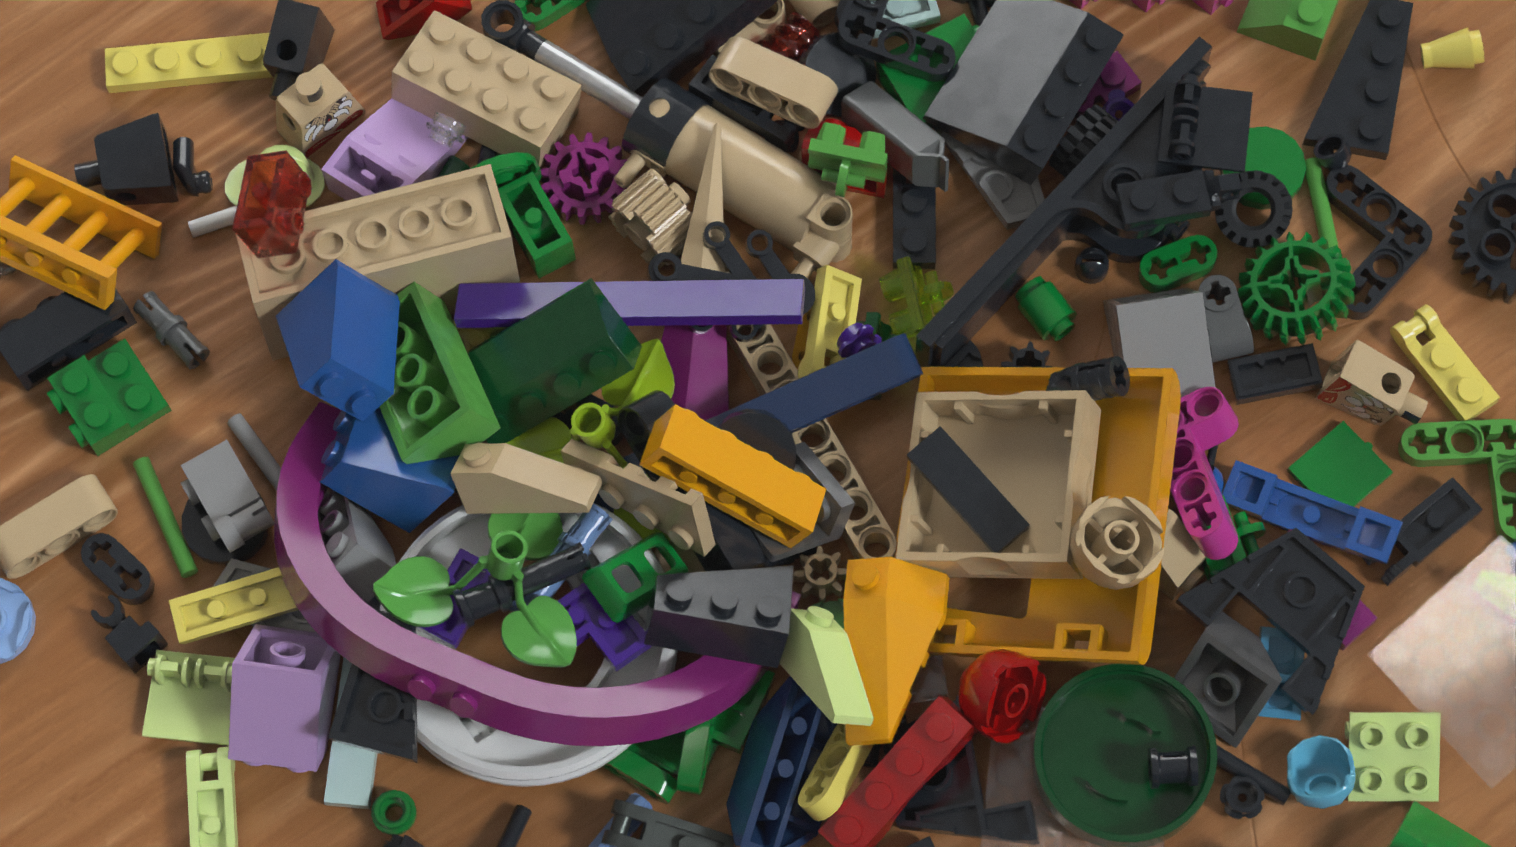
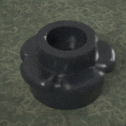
M1235 776L1229 784L1222 786L1220 801L1224 803V810L1230 817L1235 819H1241L1242 817L1251 819L1262 810L1261 801L1265 798L1264 790L1253 779ZM1244 794L1246 796V801H1239L1238 795Z

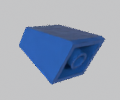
M337 259L323 270L276 315L299 387L362 422L394 394L400 306L398 295Z
M380 407L363 422L344 411L339 413L333 425V430L337 432L335 440L328 445L321 459V463L326 466L320 483L408 533L412 532L454 493L456 486L450 473L459 456L406 464L401 460Z

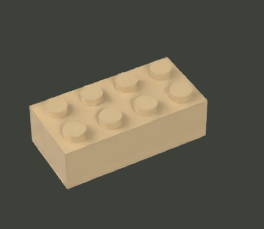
M434 10L392 71L391 98L500 154L514 152L529 153L536 157L541 169L545 164V154L552 153L555 148L554 144L560 141L579 111L582 85Z

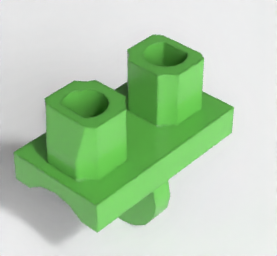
M825 122L817 139L811 138L808 167L823 170L821 180L836 183L835 196L845 197L848 186L863 189L866 179L884 183L888 154L885 153L884 134L872 131L863 132L859 148L843 145L846 128L841 125Z

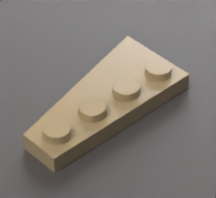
M571 439L561 450L564 464L601 477L603 483L598 494L610 507L614 509L623 508L633 514L644 527L651 530L656 528L667 534L671 541L683 550L690 548L705 557L716 545L703 493L692 488L686 495L676 491L678 487L675 481L661 476L654 482L645 475L641 467L628 463L623 469L619 467L612 455L574 439Z

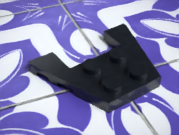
M1294 528L1231 567L1185 592L1176 600V603L1207 628L1236 594L1307 654L1304 661L1287 679L1279 691L1310 717L1318 709L1324 687L1330 678L1336 656L1343 639H1345L1365 586L1301 531Z
M958 695L953 703L960 708ZM919 718L898 729L892 743L883 744L884 755L894 747ZM972 739L951 762L941 768L923 785L896 818V824L902 830L1031 845L1040 843L1031 800L985 809Z

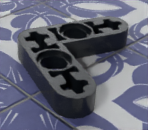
M847 0L837 29L838 42L844 49L927 81H943L950 75L955 64L956 55L949 43L883 18L889 0H880L872 4L863 0ZM855 23L863 25L862 32L864 34L860 33L857 39L850 37L849 28H853ZM877 29L882 32L879 35L877 47H873L871 43ZM892 36L901 37L907 43L908 49L901 55H892L885 49V40ZM918 44L921 46L916 62H913L910 59L913 56L915 45ZM934 52L942 55V63L938 65L937 69L929 66V58H932Z
M1346 165L1344 168L1332 169L1326 179L1325 185L1329 202L1380 242L1353 272L1356 283L1354 289H1352L1354 295H1357L1365 287L1367 281L1373 286L1367 293L1364 300L1365 303L1359 302L1356 306L1353 304L1346 305L1349 311L1347 317L1353 320H1361L1370 316L1425 255L1432 241V230L1425 220L1363 172L1351 165ZM1351 181V191L1346 189L1341 193L1336 189L1338 182ZM1366 192L1367 195L1364 196L1360 206H1355L1357 197L1360 198L1362 193ZM1373 203L1384 205L1389 211V218L1381 222L1372 220L1367 215V206ZM1398 217L1401 219L1400 225L1395 227L1393 233H1390L1388 230L1392 228ZM1413 232L1419 234L1420 237L1417 242H1412L1410 245L1404 243L1405 234L1411 235ZM1379 259H1388L1393 262L1397 272L1393 277H1381L1374 271L1373 263Z

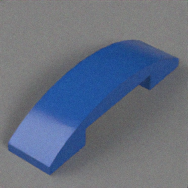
M1237 460L1222 493L1228 506L1241 512L1246 511V514L1286 531L1297 528L1312 541L1384 564L1388 563L1403 525L1402 521L1361 506L1358 509L1280 480L1275 474Z

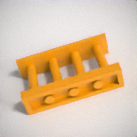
M15 155L10 160L9 190L0 198V262L106 310L114 301L117 268L134 250L153 259L159 255L162 222ZM24 199L44 208L26 226L6 218ZM61 216L81 225L63 244L43 235ZM97 233L118 242L100 261L80 252Z

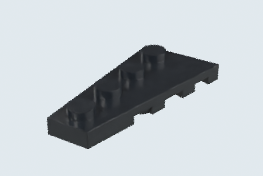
M1400 0L1369 1L1302 145L1315 147L1316 143L1324 136L1338 133L1345 137L1350 146L1351 154L1382 160L1387 159L1413 3Z

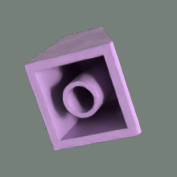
M259 624L254 625L232 663L228 759L243 761V763L250 766L272 765L286 767L288 770L297 773L317 772L327 752L340 654L329 646L318 633Z

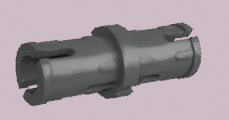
M150 291L143 295L146 301L153 307V310H149L138 299L133 307L134 312L139 314L154 329L156 339L163 346L169 345L188 369H195L201 365L190 353L191 350L203 361L207 359L210 353L209 349L187 329L188 324L181 315H174L158 298L155 292Z

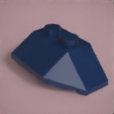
M791 676L787 678L753 719L726 802L736 847H801L815 838L820 829L822 821L813 820L800 807L798 796L837 723H832Z

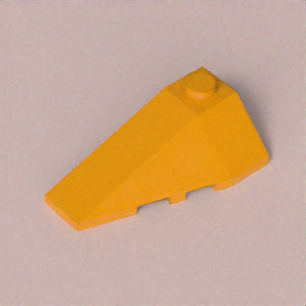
M893 557L848 560L843 599L844 630L848 634L874 717L871 726L845 724V738L848 746L892 743L911 700L912 694L910 689L920 667H925L930 656L927 650L935 631H941L946 619L950 580L947 574Z

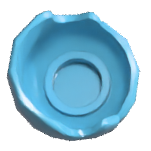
M1323 735L1306 738L1289 751L1287 755L1288 787L1291 795L1295 796L1296 801L1304 806L1325 809L1339 805L1354 789L1356 774L1353 756L1350 750L1337 738Z

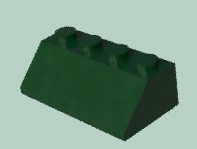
M592 278L467 351L501 429L486 439L488 444L507 443L635 368L642 346Z

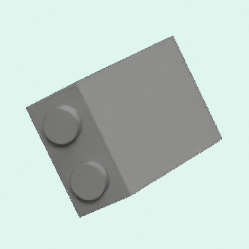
M1181 288L1103 300L1113 355L1121 357L1126 363L1127 368H1173L1178 375L1181 398L1203 387H1215L1203 292L1190 288Z

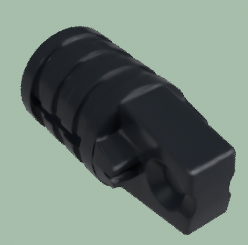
M1119 356L1077 363L1052 373L1046 391L1086 390L1094 401L1102 400L1103 398H1113L1114 396L1120 397L1128 393L1130 386L1129 371L1126 363Z

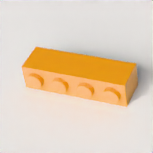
M676 404L654 422L639 464L660 477L663 476L675 481L678 487L687 492L692 488L703 493L704 500L707 503L789 548L794 547L813 533L826 492V488L813 482L806 474L795 472L774 460L770 454L754 449L738 440L731 432L720 430L699 418L695 412L681 408Z

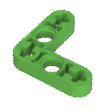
M1512 419L1429 422L1413 424L1405 429L1398 442V452L1404 462L1411 466L1431 467L1487 464L1497 536L1506 544L1516 542L1515 527L1507 526L1506 524L1514 513L1513 504L1516 503V492L1506 491L1500 483V475L1503 473H1516V442H1514L1510 450L1505 448L1503 442H1490L1486 449L1487 452H1484V436L1482 433L1486 432L1485 441L1498 440L1502 432H1507L1508 438L1514 440L1516 439V421ZM1456 433H1466L1474 441V450L1469 453L1458 452L1452 446L1451 437ZM1439 434L1443 435L1441 445L1443 454L1439 453L1440 445L1427 446L1423 454H1418L1416 447L1409 446L1415 436H1419L1424 444H1434L1437 442Z

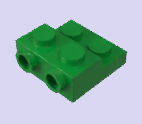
M125 338L89 361L83 355L47 378L53 389L46 394L60 415L68 410L75 422L69 425L68 428L81 448L90 444L97 456H100L172 411Z

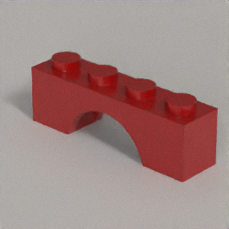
M938 696L818 832L834 847H875L891 829L893 822L912 797L932 776L951 762L977 733L975 726L964 717L960 708L948 697Z

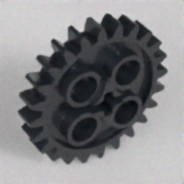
M1513 168L1508 180L1505 179L1500 171H1496L1492 178V184L1482 177L1476 186L1477 190L1469 187L1463 196L1465 201L1459 200L1454 209L1458 215L1453 216L1449 223V227L1456 231L1451 233L1448 243L1459 246L1455 249L1452 259H1465L1466 261L1460 270V274L1464 275L1474 272L1476 277L1473 280L1472 287L1475 288L1485 282L1489 285L1487 289L1488 297H1491L1497 289L1503 291L1504 303L1509 302L1513 293L1516 294V270L1510 267L1516 245V168ZM1502 207L1510 213L1511 217L1504 218L1498 216L1493 208ZM1494 245L1502 250L1504 256L1491 255L1485 246Z

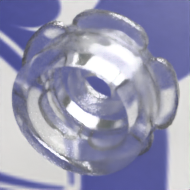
M435 112L432 121L426 122V127L431 130L428 137L433 141L448 148H452L454 142L464 143L465 140L461 137L466 126L453 118Z

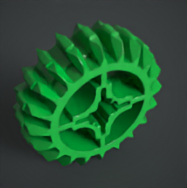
M1307 231L1301 240H1295L1294 235L1290 232L1286 236V242L1279 243L1278 240L1271 237V248L1268 250L1257 246L1255 250L1257 259L1246 258L1244 265L1247 272L1239 273L1238 281L1241 288L1237 291L1239 300L1242 303L1244 316L1250 319L1252 328L1255 331L1263 329L1264 335L1269 341L1279 334L1280 340L1285 346L1289 343L1292 336H1297L1298 342L1304 345L1307 340L1306 335L1314 334V337L1321 341L1323 337L1322 329L1325 327L1336 332L1338 327L1336 318L1347 319L1349 311L1346 305L1353 304L1355 296L1352 289L1356 285L1354 275L1350 273L1352 270L1350 262L1347 258H1342L1341 249L1337 245L1329 248L1328 241L1323 236L1313 243L1312 236ZM1301 265L1315 267L1319 270H1307ZM1295 277L1298 278L1299 286L1301 287L1297 290V300H1295L1292 290L1295 287ZM1319 301L1316 305L1309 308L1313 303ZM1268 304H1274V307H1286L1292 312L1280 311Z

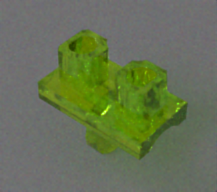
M906 256L896 260L898 269L880 277L879 281L882 293L887 301L893 302L902 298L906 299L908 308L889 314V322L893 334L900 335L906 333L907 338L917 336L932 320L933 313L930 304H932L934 315H936L945 306L944 301L954 295V289L950 282H939L936 271L924 274L927 284L925 285L921 267L912 265L910 257Z

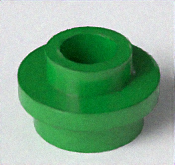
M389 790L382 793L376 798L371 809L373 823L378 830L387 835H401L407 832L413 826L417 816V809L413 799L407 793L400 790ZM400 807L403 813L398 820L391 821L387 819V812L390 808Z

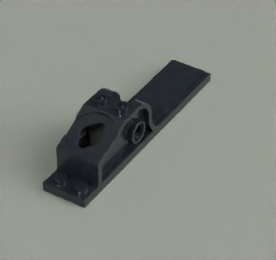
M1199 36L917 334L915 356L920 367H944L1065 240H1076L1086 243L1091 247L1101 248L1107 254L1108 259L1115 262L1137 263L1141 262L1144 255L1148 252L1164 246L1169 240L1172 242L1178 241L1190 226V222L1187 220L1124 230L1115 190L1117 184L1202 170L1200 167L1158 163L1166 82L1177 83L1181 80L1183 74L1190 73L1199 77L1198 82L1202 86H1206L1207 83L1204 82V78L1211 68L1208 62L1212 46Z

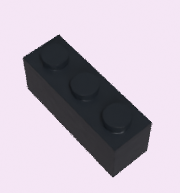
M116 288L114 301L106 310L67 292H63L58 296L53 295L45 298L37 305L36 310L23 318L12 319L0 328V351L24 388L29 391L45 381L49 376L130 328L137 321Z

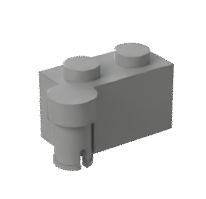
M228 440L180 465L188 478L181 482L193 506L201 502L208 515L201 518L206 530L213 541L221 538L230 553L245 545L246 540L274 525L275 522Z

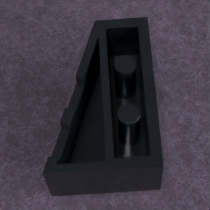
M794 565L657 575L647 609L644 644L778 668L790 630Z

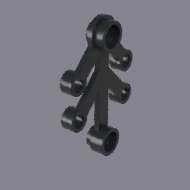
M714 221L707 225L703 232V242L708 248L715 250L730 273L682 264L676 255L668 252L655 255L647 268L649 281L762 279H757L730 242L729 228L720 221ZM712 229L721 230L724 240L719 243L713 242L709 238V231ZM764 230L751 232L746 239L745 249L750 256L760 260L771 279H804V315L811 309L815 301L813 284L801 274H789L773 251V240L768 232ZM755 237L763 238L766 242V249L763 251L755 250L752 247L751 240ZM668 262L673 266L674 273L671 276H663L658 270V265ZM766 324L751 325L752 331L749 335H741L737 331L736 325L730 326V332L735 340L748 342L753 339L757 330ZM688 325L697 334L707 333L713 327V325L705 327Z

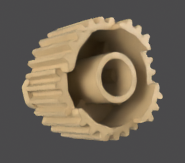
M651 168L613 200L612 210L614 212L608 217L623 238L628 235L634 244L644 251L640 256L649 264L652 258L659 253L668 252L677 257L683 253L692 217V212L687 209L686 205L691 200L680 185L673 182L668 187L661 175ZM668 262L660 263V264L658 265V270H659L662 266H664V265H666V266L670 265V263H668Z

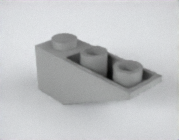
M330 488L326 491L318 511V522L322 540L336 570L348 586L357 595L369 602L375 596L373 592L374 582L382 578L396 564L393 549L366 508Z

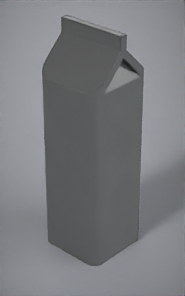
M869 81L844 96L841 102V121L849 127L856 128L861 134L867 131L884 134L885 153L888 154V164L916 186L939 187L944 192L948 191L949 159L944 156L945 139L873 81Z

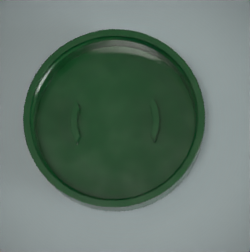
M1108 664L1095 667L1065 683L1046 705L1038 722L1032 749V768L1035 783L1048 810L1071 833L1085 841L1102 847H1148L1176 835L1193 820L1201 809L1213 784L1217 767L1215 733L1210 719L1198 699L1183 684L1168 674L1151 667L1135 664ZM1195 746L1198 760V786H1189L1188 783L1160 784L1158 789L1150 788L1148 748H1156L1158 752L1185 751L1187 747Z

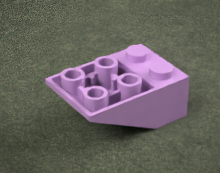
M391 98L346 136L321 170L328 189L347 201L437 177L449 157L455 156L468 137Z

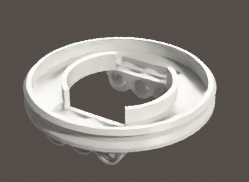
M463 505L457 507L428 527L411 544L400 561L411 557L425 556L438 561L448 570L460 548L477 557L487 556L492 543L487 531L491 514H467ZM601 506L599 507L608 513L613 521L599 535L589 549L591 554L588 559L591 568L642 540L640 535L625 521ZM559 513L563 532L567 533L582 513ZM649 549L644 552L646 559L654 570L659 574H664L661 564L652 550ZM621 565L612 571L613 577L625 592L631 593L641 587L640 581L627 565ZM587 570L566 579L571 590L584 582L582 575ZM380 605V609H379V610H380V611L387 612V611L384 609V607H383L382 605ZM648 606L633 614V617L644 631L646 628ZM416 628V634L451 648ZM652 646L617 672L604 658L597 674L586 687L625 686L666 676L675 671L678 650ZM417 699V741L433 756L449 767L470 777L499 785L530 787L565 782L602 767L632 745L572 746L542 742L513 735L470 718L460 717L446 708L429 701Z

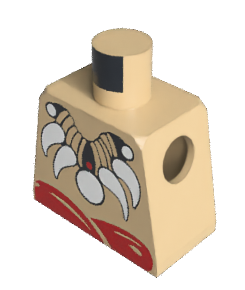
M323 63L318 64L311 71L299 75L296 82L282 92L275 100L278 133L290 146L304 153L306 158L365 113V109Z
M1359 340L1354 341L1331 362L1323 380L1322 388L1319 389L1315 398L1378 426H1382L1395 415L1417 424L1428 404V401L1409 392L1415 378L1412 371Z

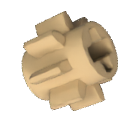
M818 546L817 554L812 555L810 558L804 554L800 555V563L804 570L795 571L793 574L795 582H805L801 591L802 598L805 599L812 594L819 597V602L823 601L825 603L826 596L832 593L839 597L842 596L843 589L838 580H846L847 569H838L837 567L841 560L839 552L831 557L828 554H824L822 547ZM825 570L829 571L828 580L823 577L818 578L816 581L813 580V571L820 574L825 572Z

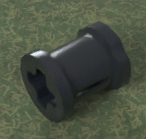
M1189 746L1185 751L1158 752L1156 748H1148V776L1151 789H1158L1160 784L1188 783L1189 786H1198V760L1195 746Z

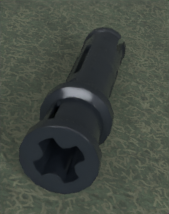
M578 542L570 548L521 569V572L524 574L522 581L523 597L591 569L587 554H583L584 548L582 544ZM490 574L487 581L465 591H461L459 588L452 591L458 610L468 629L475 625L476 620L499 610L503 613L508 612L514 606L515 593L512 579L499 580Z

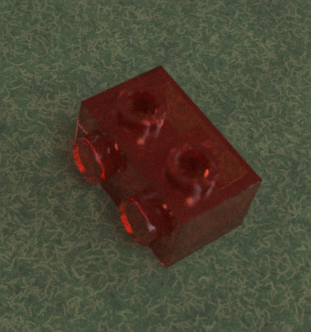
M287 150L247 156L232 230L257 259L297 253L300 234L304 230V213L307 198L311 195L312 190L311 180Z

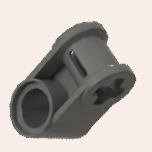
M1212 275L1205 278L1200 284L1198 291L1203 292L1212 363L1252 354L1254 352L1253 337L1249 323L1244 316L1235 284L1228 277L1222 275ZM1209 294H1214L1216 300H1223L1222 305H1217L1214 299L1207 300Z

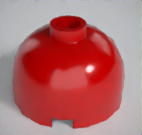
M997 649L983 653L965 669L960 679L959 706L961 713L975 726L977 732L1000 743H1009L1024 734V732L1018 729L1026 719L1034 722L1045 698L1047 681L1045 674L1038 671L1037 665H1041L1038 660L1023 653Z

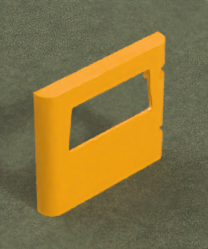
M921 367L923 375L920 376L918 392H979L988 395H1011L1023 391H1046L1051 374L1061 371L1065 367ZM1128 368L1130 376L1128 393L1120 397L1114 396L1113 398H1103L1102 400L1095 401L1101 409L1091 503L1104 496H1109L1108 499H1122L1124 496L1140 501L1151 509L1161 523L1163 532L1160 536L1163 548L1180 413V383L1178 375L1173 368ZM909 460L906 469L902 504L910 479L911 462ZM901 504L899 524H898V531H897V538H896V551H897V543H898L900 519H901V512H902V504ZM1162 560L1157 569L1147 578L1133 587L1118 590L1100 587L1084 576L1083 579L1031 578L1027 614L1023 618L947 608L946 619L941 631H935L927 652L930 656L949 655L978 658L983 653L991 650L1006 649L1043 661H1087L1092 663L1144 665L1151 652ZM944 636H956L955 644L943 643ZM1076 641H1089L1088 649H1074Z

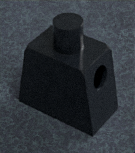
M278 0L263 58V65L274 78L269 94L271 99L276 100L282 92L296 82L299 75L311 71L318 64L324 62L335 29L319 7L293 0Z
M159 113L148 115L97 135L94 138L97 160L74 164L75 176L79 185L86 188L102 185L106 197L120 204L140 205L179 201L167 131Z

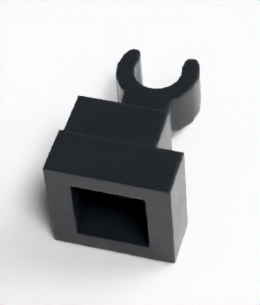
M108 595L109 601L114 606L112 615L102 617L96 610H92L91 615L98 625L103 628L112 629L105 637L106 641L136 674L148 663L149 658L155 657L156 650H163L168 643L149 621L140 627L130 615L126 618L125 608L115 596Z

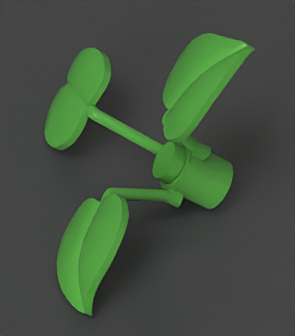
M492 513L487 526L488 537L492 542L488 555L480 556L478 563L452 586H449L450 576L447 569L433 558L416 556L400 561L373 584V592L376 598L392 616L409 625L430 627L441 624L452 615L453 602L450 595H453L452 591L458 588L462 590L483 569H487L496 579H512L514 582L515 603L519 610L509 613L503 620L501 627L503 645L512 657L528 665L544 667H566L574 659L577 648L576 632L572 618L565 607L549 596L536 597L526 605L523 597L522 581L524 574L521 572L524 560H542L549 557L554 551V548L559 543L557 538L563 532L559 513Z

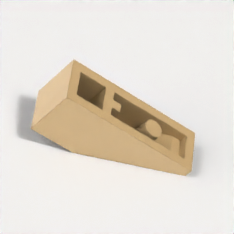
M506 443L465 444L450 473L467 514L589 513L603 483L599 475Z

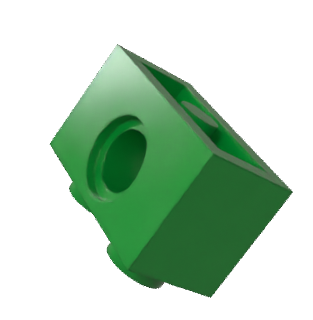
M533 171L498 189L508 226L538 279L576 260L573 241Z

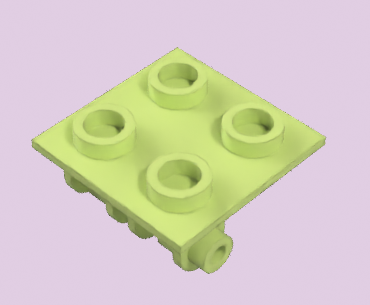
M156 650L155 658H149L147 665V675L152 676L142 737L229 746L232 663L235 658Z
M1349 712V721L1345 722V738L1349 739V750L1353 756L1356 780L1354 789L1348 795V801L1439 802L1441 713Z

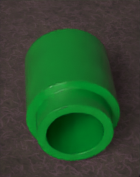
M1038 276L1026 283L1016 293L1015 299L1019 303V311L1043 340L1053 338L1055 341H1059L1075 328L1073 320L1077 316L1076 311L1051 281L1046 282L1042 276Z

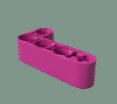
M1203 387L1181 398L1170 490L1184 526L1201 552L1211 560L1226 558L1236 549L1238 534L1204 451L1231 438L1237 431L1239 422L1238 417L1219 389Z

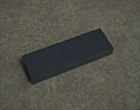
M941 426L907 454V459L992 553H1001L1030 527V524Z

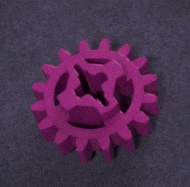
M587 132L582 142H578L576 136L572 134L569 137L570 145L565 147L558 141L554 144L556 156L545 154L544 162L547 168L540 169L542 174L540 180L544 182L541 187L546 196L550 197L549 201L554 210L562 207L563 220L567 221L573 214L578 215L579 224L584 225L587 216L593 215L595 221L600 223L602 222L601 212L606 210L612 214L614 212L612 210L613 200L624 189H627L617 185L614 177L627 159L621 160L623 155L620 146L609 150V139L606 136L599 143H595L590 132ZM569 162L567 168L562 170V168ZM581 168L584 169L585 175H588L590 179L591 189H588L586 182H583L581 178ZM610 187L608 191L601 196L604 189Z

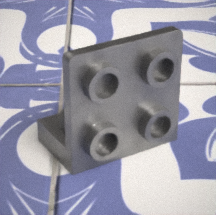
M805 442L796 444L797 451L794 471L806 474L813 482L826 488L825 496L813 533L792 548L749 526L763 553L771 562L839 539L855 505L854 500Z

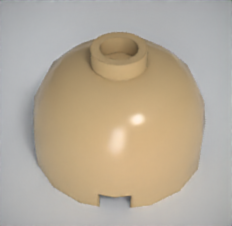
M1104 496L1086 507L1072 529L1070 550L1073 560L1083 576L1100 587L1114 590L1133 587L1151 575L1162 560L1165 546L1162 548L1160 534L1163 532L1160 521L1151 509L1135 498L1124 496L1122 499H1108L1109 496Z

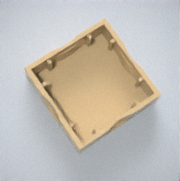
M1086 390L1023 391L1011 395H988L979 392H917L909 452L941 426L1030 524V527L1001 553H992L911 463L909 485L902 504L896 559L945 573L948 577L1083 579V574L1074 563L1070 550V541L1074 525L1081 513L1091 504L1101 417L1100 407Z

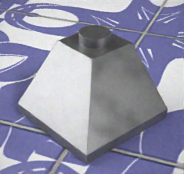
M1221 612L1205 629L1174 677L1193 693L1201 703L1210 719L1214 733L1235 748L1239 745L1282 681L1260 638L1224 612Z

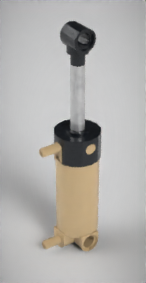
M497 0L490 3L484 9L481 15V24L485 36L581 84L582 91L630 119L622 139V148L630 154V157L614 177L617 185L622 188H628L645 165L650 169L656 170L663 177H672L697 193L713 126L718 122L721 126L723 209L756 230L768 232L774 241L792 251L794 259L799 263L791 274H801L809 278L813 271L817 272L818 268L829 265L830 262L842 261L850 254L852 249V207L844 197L835 196L836 183L821 180V173L809 168L793 156L713 109L708 102L668 78L659 80L642 98L535 32V25L523 18L520 8L515 3L508 0ZM502 24H509L513 26L510 30L506 32H498L495 30L498 26Z

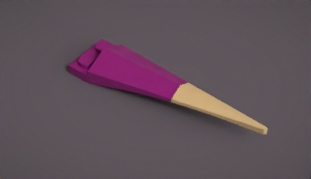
M717 122L713 126L681 263L725 272V265L715 250L708 248L703 242V232L707 225L714 221L723 222L721 126ZM712 229L709 231V238L713 242L719 243L724 240L721 230ZM688 325L665 326L661 343L664 346L666 356L672 368L675 382L671 400L679 407L695 412L704 421L728 411L727 325H713L710 331L704 334L693 332Z

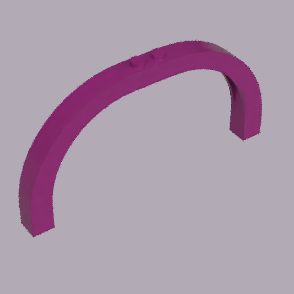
M319 402L288 449L280 471L274 518V543L277 562L287 590L304 618L329 646L371 676L405 691L419 700L429 701L453 711L460 717L470 718L498 730L542 742L572 746L626 745L670 736L712 719L747 694L769 669L768 666L704 655L682 669L646 682L602 688L571 687L549 684L519 676L411 632L378 613L348 586L331 561L321 537L318 511L323 497L329 488L320 483L326 466L321 463V459L328 445L335 440L337 432L333 430V425L342 410ZM793 591L791 608L798 609L801 594Z

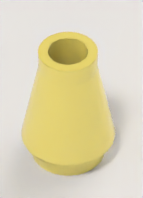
M1467 27L1434 41L1420 44L1424 69L1432 67L1474 69L1475 64L1484 63V50L1480 30L1469 31Z

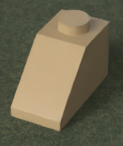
M1169 509L1159 589L1174 600L1182 590L1187 592L1195 588L1205 575L1200 570L1205 556L1177 514Z

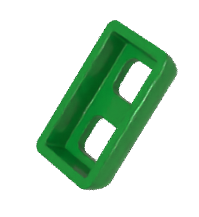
M656 532L589 569L582 575V580L613 622L619 623L649 605L657 575L663 574L657 573L644 555V552L656 547L672 568L664 574L689 573L688 567L663 533ZM621 565H627L640 581L641 587L631 593L625 592L613 577L612 571Z

